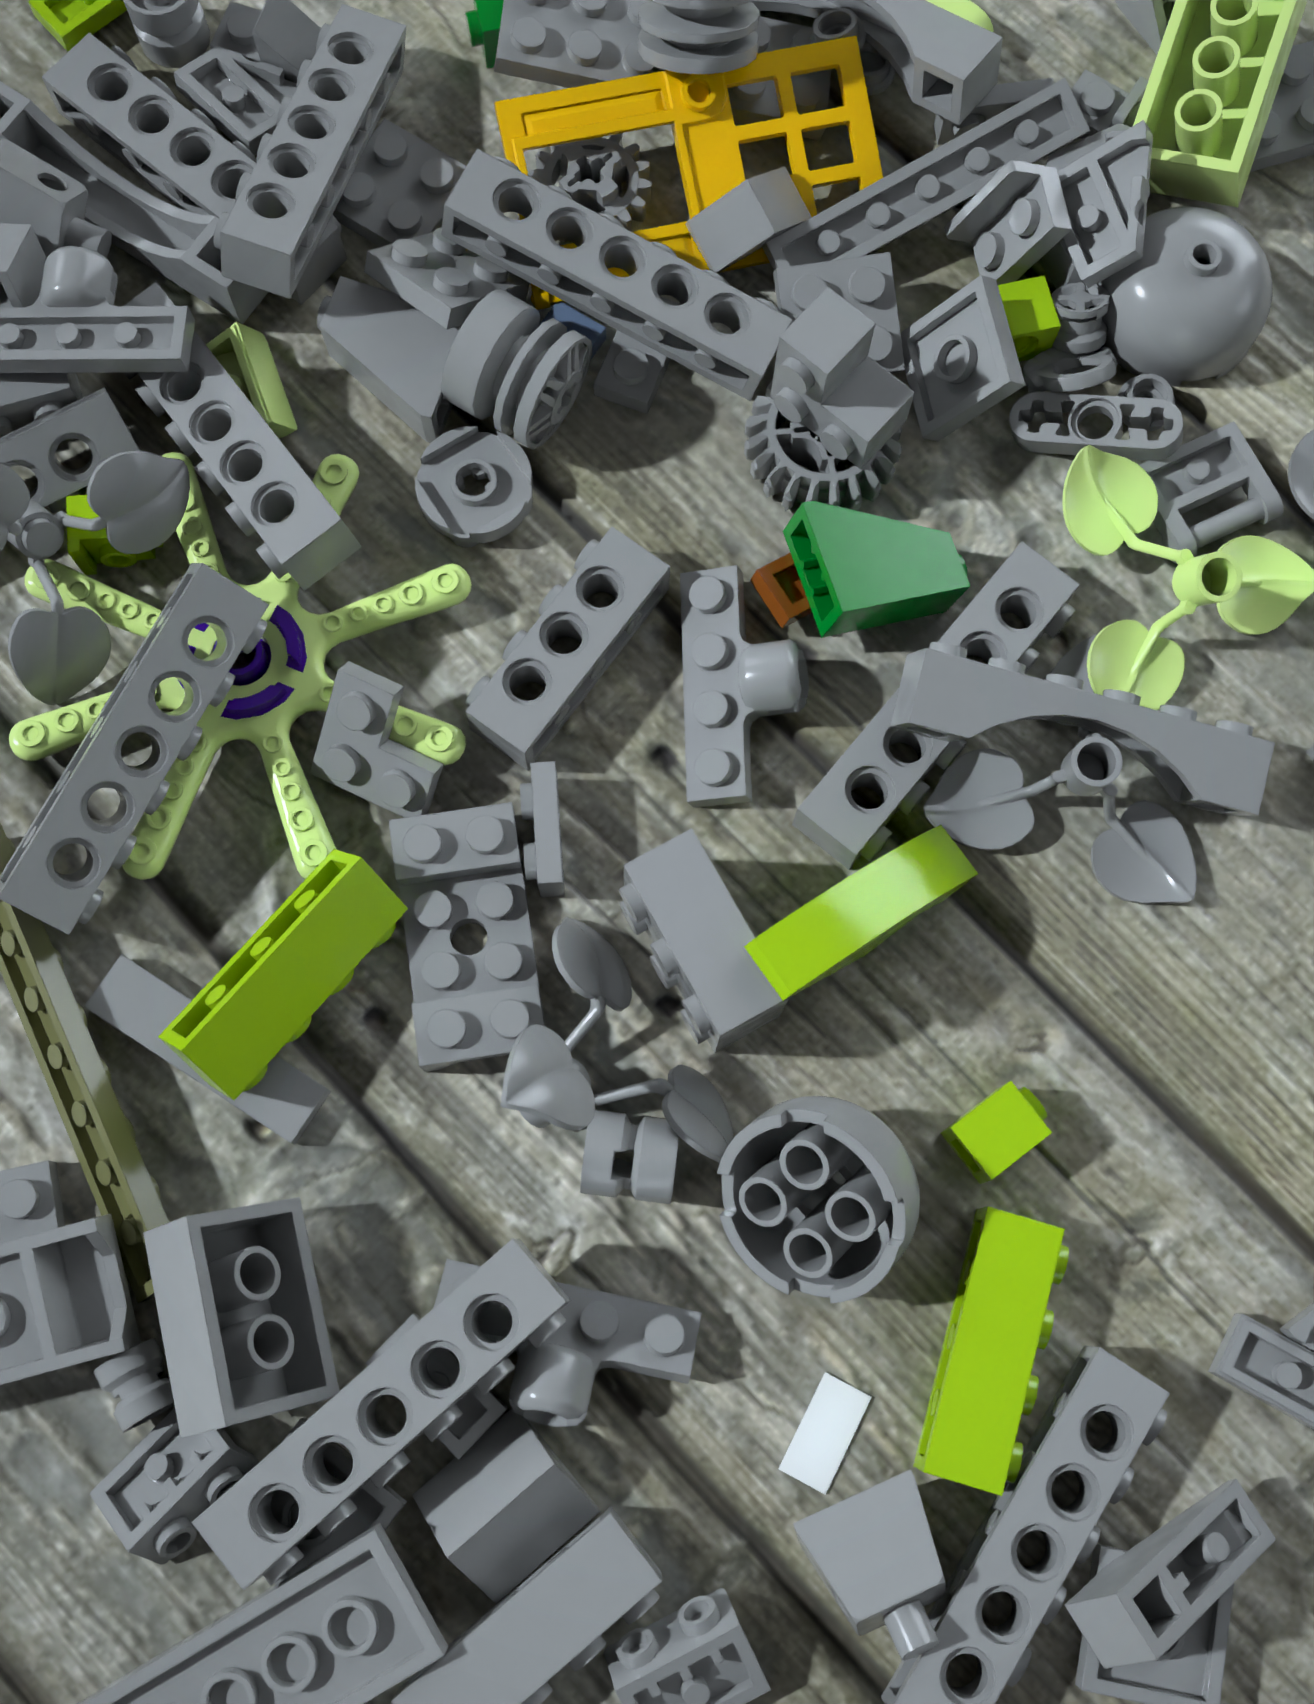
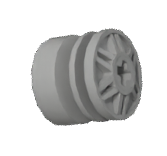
M648 0L641 4L638 12V23L642 27L638 36V53L645 62L657 68L677 73L712 74L745 67L755 60L757 56L759 35L755 30L759 24L760 11L753 2H750L751 0Z
M501 288L494 290L476 304L462 324L451 345L442 373L441 391L443 399L481 420L493 415L495 429L506 435L514 433L516 441L534 450L543 445L556 432L575 402L589 369L592 356V341L575 330L567 332V327L554 318L541 324L539 311L533 306Z

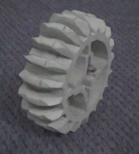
M771 379V382L766 387L765 396L757 395V398L754 400L752 405L753 415L746 420L744 432L748 438L745 441L744 454L746 459L753 461L750 473L753 480L766 479L763 488L766 498L782 492L784 494L782 506L785 511L792 508L796 502L818 501L839 507L842 503L848 509L856 511L861 507L862 497L873 502L880 494L881 484L887 485L893 478L895 472L893 465L899 461L902 452L901 443L897 442L900 439L902 427L895 432L861 470L857 466H853L847 470L837 472L838 463L842 460L830 453L827 455L825 447L818 441L819 436L815 437L816 434L803 423L790 422V428L779 429L788 419L779 412L774 404V400L770 398L773 379Z

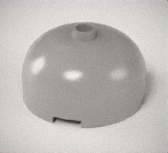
M1175 207L1146 216L1142 258L1096 284L1105 288L1110 295L1109 309L1102 319L1108 327L1104 347L1110 348L1117 363L1135 376L1147 373L1156 374L1163 377L1171 387H1179L1182 381H1197L1215 376V379H1219L1226 375L1249 352L1260 335L1270 312L1273 293L1272 274L1261 246L1253 235L1237 221L1210 209Z
M805 1096L779 1103L763 1112L741 1130L729 1143L720 1160L717 1174L722 1175V1198L725 1211L719 1216L724 1231L744 1263L766 1283L787 1295H790L795 1289L814 1296L830 1297V1303L855 1299L869 1292L884 1279L903 1256L913 1238L920 1208L919 1185L913 1163L907 1150L895 1133L873 1113L854 1103L829 1096Z

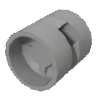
M123 0L143 52L153 63L164 67H183L205 53L210 42V30L199 2L200 0Z
M595 1110L594 1118L587 1126L580 1193L616 1198L623 1189H630L635 1200L671 1204L679 1135L672 1129L666 1118L645 1116L637 1125L631 1124L626 1113ZM633 1150V1163L626 1162L621 1158H615L616 1151Z

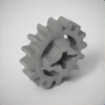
M622 133L611 135L609 139L598 137L551 146V154L544 151L536 153L537 169L530 170L529 177L546 186H555L558 177L561 175L563 178L559 180V188L566 191L575 202L597 214L604 213L613 216L623 224L625 229L631 232V219L644 222L646 218V203H651L652 198L649 161H640V146L637 143L628 145L625 148L622 147ZM626 181L628 188L623 198H621L619 194L622 193V183Z

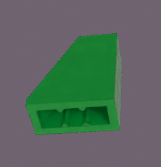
M818 501L802 502L783 530L821 638L947 612L970 587L965 560L958 554L949 532Z

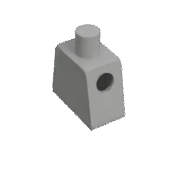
M1 139L0 223L31 224L46 258L56 249L66 246L84 247L107 257L111 247L112 234L107 229L85 221L88 191L84 184L13 142Z
M911 1469L793 1523L803 1552L858 1636L886 1625L902 1661L917 1657L938 1645L939 1640L924 1610V1606L946 1595L945 1580L917 1483Z

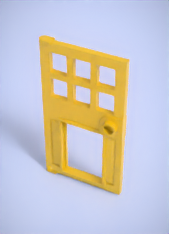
M857 35L758 53L756 59L745 67L723 73L687 74L664 70L501 100L494 103L505 159L514 163L527 176L528 172L523 151L671 124L690 219L745 181L739 144L781 136L785 137L792 172L790 177L811 217L817 215L812 188L856 180L858 181L859 190H862L883 178ZM836 69L843 106L799 114L791 76ZM773 80L781 118L736 126L727 88ZM847 125L854 163L809 170L802 132ZM517 213L518 220L525 219L524 216ZM687 221L633 231L634 234L649 242H659L668 246L677 257L701 270H710L685 225ZM574 243L560 245L568 249L577 248ZM763 248L721 272L770 262ZM616 267L608 268L609 272L615 276H629L623 269ZM530 283L531 302L535 309L550 308L551 305L561 301L566 303Z

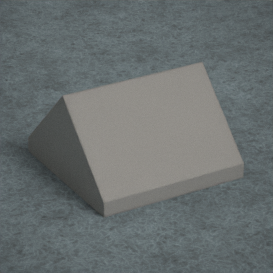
M510 1409L494 1423L459 1460L455 1457L412 1495L447 1559L496 1604L600 1512L597 1505L531 1422L516 1414L513 1409Z

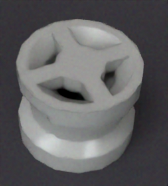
M1083 282L1069 283L1057 288L1051 297L1061 327L1053 347L1062 352L1073 354L1089 353L1102 347L1106 342L1108 327L1102 320L1109 309L1110 295L1108 291L1096 284L1088 288Z

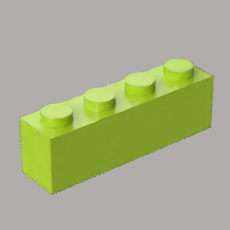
M333 849L166 1027L158 1038L211 1087L235 1101L242 1092L250 1090L261 1081L268 1069V1063L286 1043L296 1040L306 1031L311 1023L312 1014L330 995L341 991L351 981L354 975V968L369 951L379 947L391 937L395 931L396 922L408 908L362 857Z
M989 1206L976 1209L913 1464L915 1468L927 1474L1003 1496L1006 1482H1015L1023 1456V1444L1016 1441L1021 1415L1029 1416L1031 1414L1038 1393L1039 1379L1037 1376L1031 1375L1037 1348L1044 1350L1047 1347L1053 1329L1054 1312L1046 1309L1052 1283L1059 1285L1062 1282L1069 1259V1248L1061 1245L1065 1231L1064 1228Z

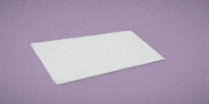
M825 1372L778 1469L826 1495L872 1397Z

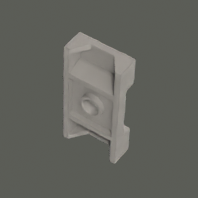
M512 802L388 820L395 877L399 885L401 901L408 908L403 914L414 1001L411 1005L419 1067L424 1072H432L459 1062L510 1055L511 1049L522 1031L531 1025L545 1026L516 817ZM469 923L482 926L487 931V942L481 951L473 955H464L453 948V936L459 927Z
M111 1213L0 1243V1385L124 1352L141 1343Z

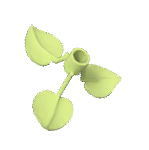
M1091 445L1083 447L1075 456L1065 479L1062 505L1066 526L1076 543L1093 555L1105 556L1116 551L1125 541L1128 547L1133 550L1175 561L1178 565L1173 574L1172 587L1176 597L1180 600L1179 606L1155 621L1149 631L1140 622L1125 619L1104 627L1094 638L1088 651L1087 672L1090 685L1095 694L1103 695L1105 689L1126 691L1141 697L1139 706L1159 710L1160 705H1164L1178 689L1185 668V657L1182 648L1170 639L1159 637L1165 628L1183 616L1193 614L1196 607L1217 603V610L1223 621L1237 632L1246 635L1264 634L1283 624L1299 605L1314 592V570L1288 548L1264 537L1253 535L1240 536L1223 544L1217 552L1196 557L1193 556L1189 549L1176 550L1140 540L1135 534L1145 531L1152 524L1158 509V493L1148 473L1128 458L1101 451Z

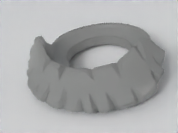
M1104 345L1095 351L1081 354L1065 353L1052 347L1028 360L1022 369V374L1029 393L1045 392L1046 390L1050 392H1070L1090 388L1110 380L1116 374L1118 363L1110 348L1104 347Z

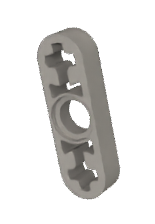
M1031 392L1020 397L1014 403L1009 415L1012 436L1016 444L1026 451L1035 453L1077 455L1083 447L1091 445L1101 451L1128 459L1156 461L1165 459L1175 453L1183 439L1182 414L1175 404L1164 399ZM1035 412L1045 413L1046 422L1048 423H1043L1040 426L1039 432H1029L1027 422L1033 420ZM1065 412L1070 413L1068 417L1069 436H1062L1060 424H1064L1063 413ZM1093 413L1105 414L1113 422L1112 429L1102 438H1087L1078 430L1081 421L1086 416ZM1122 416H1130L1129 440H1121L1123 435ZM1152 420H1163L1165 431L1161 432L1159 440H1148L1147 430L1145 429L1150 428Z

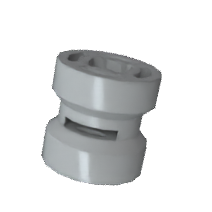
M156 1338L144 1341L100 1365L93 1372L103 1391L110 1392L114 1399L120 1397L122 1400L117 1404L114 1412L122 1433L155 1418L175 1406L170 1378L160 1379L159 1377L164 1372L161 1366L164 1354Z

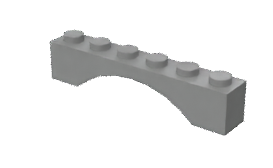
M926 0L750 1L759 10L790 12L818 18L822 13L834 8H848L854 11L857 18L865 26L866 42L871 44L891 63L903 80L911 101L957 125L963 122L998 81L1003 37Z
M0 81V140L6 139L84 184L88 191L85 221L111 231L112 244L235 322L243 324L268 294V291L222 276L221 250L214 247V232L219 219L217 216L200 215L180 209L135 186L80 146L30 99Z
M931 642L929 648L907 654L890 727L951 742L971 738L996 725L1015 720L1042 719L1073 724L1091 732L1099 733L1133 754L1157 777L1174 802L1227 816L1259 815L1275 742L1253 737L1254 728L1250 725L1227 720H1217L1215 726L1196 721L1198 714L1196 711L1174 705H1160L1159 711L1139 706L1140 696L1126 691L1105 689L1103 695L1082 690L1084 681L1067 675L1047 674L1045 680L1024 674L1026 669L1024 664L1013 660L989 658L988 664L966 659L968 650L950 643Z

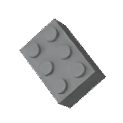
M692 828L623 865L624 886L619 888V893L623 901L619 902L622 912L636 935L644 931L647 932L652 941L650 947L653 955L649 956L651 963L666 989L676 985L682 994L684 1009L680 1013L697 1044L708 1040L714 1053L780 1017L788 999L783 1001L745 949L744 946L753 940L755 936Z
M300 1197L188 1215L143 1233L180 1438L328 1400L339 1392Z

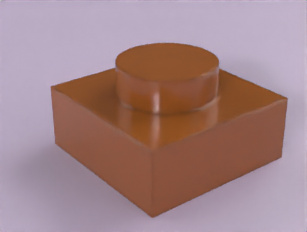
M791 553L757 569L751 577V583L781 628L812 613Z

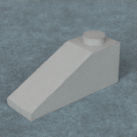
M1229 1480L1105 1566L1065 1604V1607L1104 1669L1157 1661L1269 1548L1276 1538L1238 1480Z

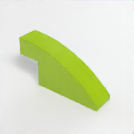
M939 825L900 845L837 883L761 933L744 947L784 1001L867 955L917 915L944 901L978 875V873L944 827Z

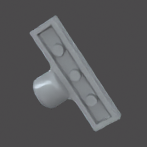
M60 247L53 251L44 263L40 294L35 303L26 307H0V373L188 372L195 318L188 306H114L118 275L113 271V267L108 259L98 252L84 247Z
M737 565L680 573L687 802L693 808L752 802L750 728L752 722L762 716L800 712L805 707L809 691L806 660L803 652L798 649L797 643L791 639L758 644L746 642L743 572Z
M446 1259L434 1307L481 1266ZM556 1282L571 1299L559 1311L567 1322L537 1349L527 1340L516 1350L518 1359L510 1389L509 1401L513 1411L525 1419L547 1426L571 1427L577 1426L585 1419L594 1377L600 1369L614 1368L688 1384L702 1312ZM490 1301L482 1308L479 1314V1327L482 1333L489 1339L501 1341L511 1331L512 1315L509 1309L501 1302Z

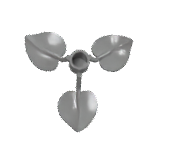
M126 451L110 456L102 461L94 470L87 487L88 504L99 516L93 519L69 516L64 511H59L54 515L51 514L38 502L30 499V492L23 479L13 469L0 463V552L8 540L27 556L29 565L34 568L51 603V611L33 608L19 614L11 627L8 637V653L13 670L26 690L39 701L48 705L62 704L98 677L106 666L111 651V636L108 627L100 616L91 609L82 606H75L64 610L63 599L45 566V559L51 557L60 549L64 540V528L66 527L89 531H98L105 528L110 544L124 554H139L160 546L175 532L188 504L190 491L189 471L181 459L167 458L145 451Z
M1097 634L1073 647L1055 665L1050 674H1061L1078 678L1084 681L1082 690L1094 693L1088 679L1087 656L1090 645ZM1057 722V723H1059V724H1061V725L1076 726V725H1073V724H1066V723ZM1081 727L1078 729V736L1082 741L1065 756L1060 770L1055 771L1052 775L1030 786L1023 787L1024 777L1022 769L1012 757L995 749H977L963 754L945 770L923 807L924 814L934 827L942 825L954 842L970 848L990 851L1011 847L1031 832L1035 817L1029 802L1026 800L1027 798L1036 796L1062 783L1077 795L1092 796L1100 793L1103 796L1104 818L1111 827V829L1104 831L1095 839L1091 848L1092 869L1100 885L1111 895L1132 903H1187L1195 897L1197 881L1195 859L1188 837L1180 822L1166 808L1146 800L1137 801L1130 805L1119 819L1115 808V795L1118 793V789L1112 782L1119 776L1122 769L1121 752L1109 739L1102 737L1099 733L1092 734L1089 730Z
M565 917L562 919V923L555 928L552 935L554 961L559 972L572 989L581 996L591 999L590 1009L565 1041L553 1030L537 1024L529 1026L519 1034L511 1049L506 1065L501 1107L519 1111L531 1125L538 1128H544L549 1124H553L566 1130L576 1131L583 1129L591 1123L596 1106L648 1093H658L664 1096L662 1110L672 1129L692 1148L720 1163L726 1148L734 1138L731 1120L717 1089L705 1076L695 1069L685 1065H677L669 1071L668 1081L663 1078H657L593 1095L591 1080L587 1070L578 1060L572 1058L571 1052L603 1014L605 1004L619 1012L629 1006L632 998L631 979L624 961L610 942L590 926L576 919Z

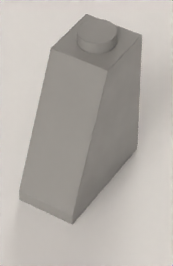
M340 276L332 297L327 295L322 300L317 316V327L322 332L329 356L426 442L431 443L442 435L454 405L443 399L441 391L442 373L451 345L462 325L447 330L395 293Z

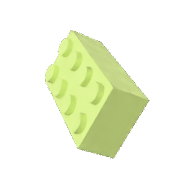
M1307 0L1175 1L1134 122L1135 125L1144 120L1153 135L1149 178L1151 193L1232 207L1239 206Z

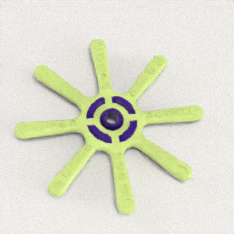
M180 452L165 453L162 455L163 457L184 461L189 471L190 491L188 504L183 518L175 530L189 564L204 563L269 604L261 619L267 622V627L260 641L252 650V652L256 653L254 660L244 668H231L229 670L230 673L235 675V679L226 697L217 707L209 704L198 721L197 726L202 728V734L194 750L184 761L178 758L175 759L164 780L170 783L167 794L152 815L143 813L132 832V835L137 837L136 844L130 856L122 865V868L128 875L140 880L151 879L162 871L215 753L227 742L242 739L255 744L261 754L296 868L301 877L306 879L336 847L290 742L289 734L292 724L304 713L311 711L327 712L335 681L330 679L325 671L326 655L341 642L460 604L471 592V579L467 571L460 565L453 563L445 564L324 614L310 613L301 606L298 601L300 585L289 573L278 579L271 571L259 583L251 585L237 583L227 573L191 460ZM331 454L320 463L312 480L339 516L357 485L360 473L359 468L353 459L348 456ZM45 559V566L63 599L64 609L75 606L86 607L100 616L104 623L146 638L162 612L160 609L52 559ZM30 566L24 577L28 593L50 603L34 568ZM206 623L198 624L189 634V649L198 659L211 655L217 645L215 631ZM175 677L164 679L155 690V702L160 710H176L180 707L185 697L184 687ZM113 691L16 723L9 734V744L13 753L20 759L35 761L81 743ZM400 705L398 706L389 739L444 765L453 764L460 759L466 747V738L462 730L442 720Z

